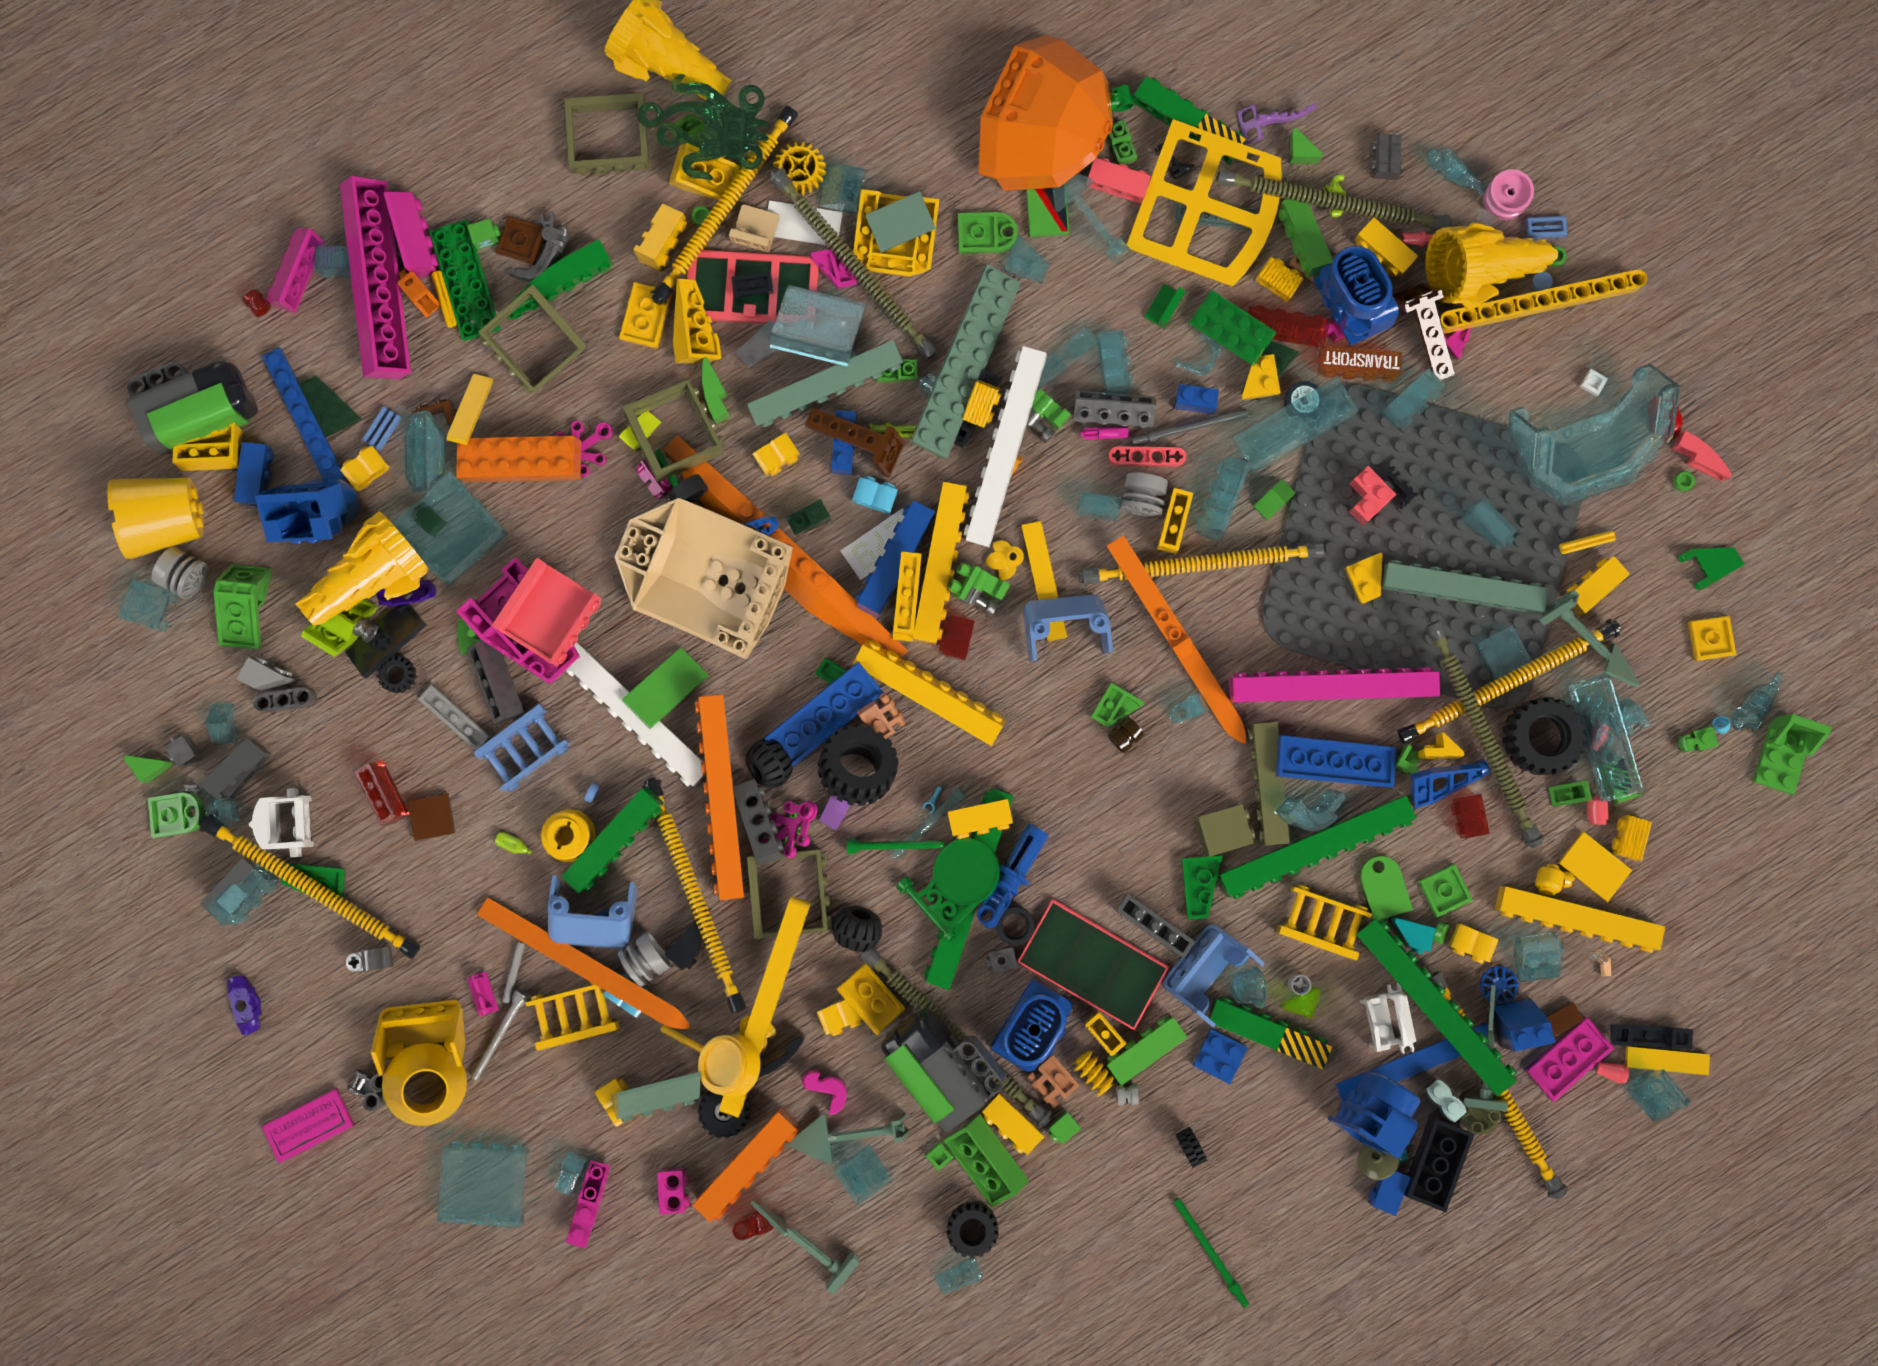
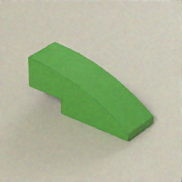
M706 357L703 359L702 366L704 396L708 409L715 423L718 424L730 417L721 399L727 397V394Z

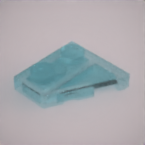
M1017 235L1005 272L1042 284L1049 263L1020 235Z

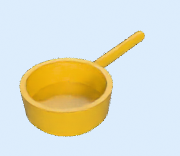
M661 1026V1032L700 1053L698 1072L701 1075V1082L709 1091L725 1097L735 1098L746 1094L756 1083L760 1072V1056L756 1046L747 1037L738 1034L717 1036L703 1046L671 1027Z

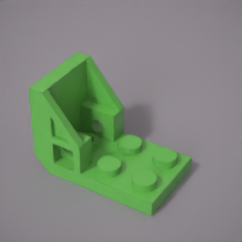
M231 564L216 580L214 601L219 646L259 650L261 647L258 610L265 603L271 579V568Z
M1794 714L1774 717L1768 727L1752 782L1794 795L1805 757L1814 755L1830 735L1832 727Z

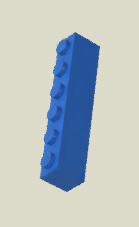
M913 501L911 506H906L902 514L905 516L903 521L897 522L893 530L895 533L893 539L889 538L884 546L886 551L883 557L879 555L874 565L877 568L874 573H869L865 581L867 584L864 591L860 590L855 599L858 601V609L879 618L898 583L901 552L914 553L934 518V510L916 501Z

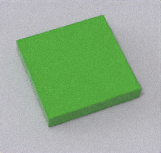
M1454 863L1417 881L1435 918L1473 901Z

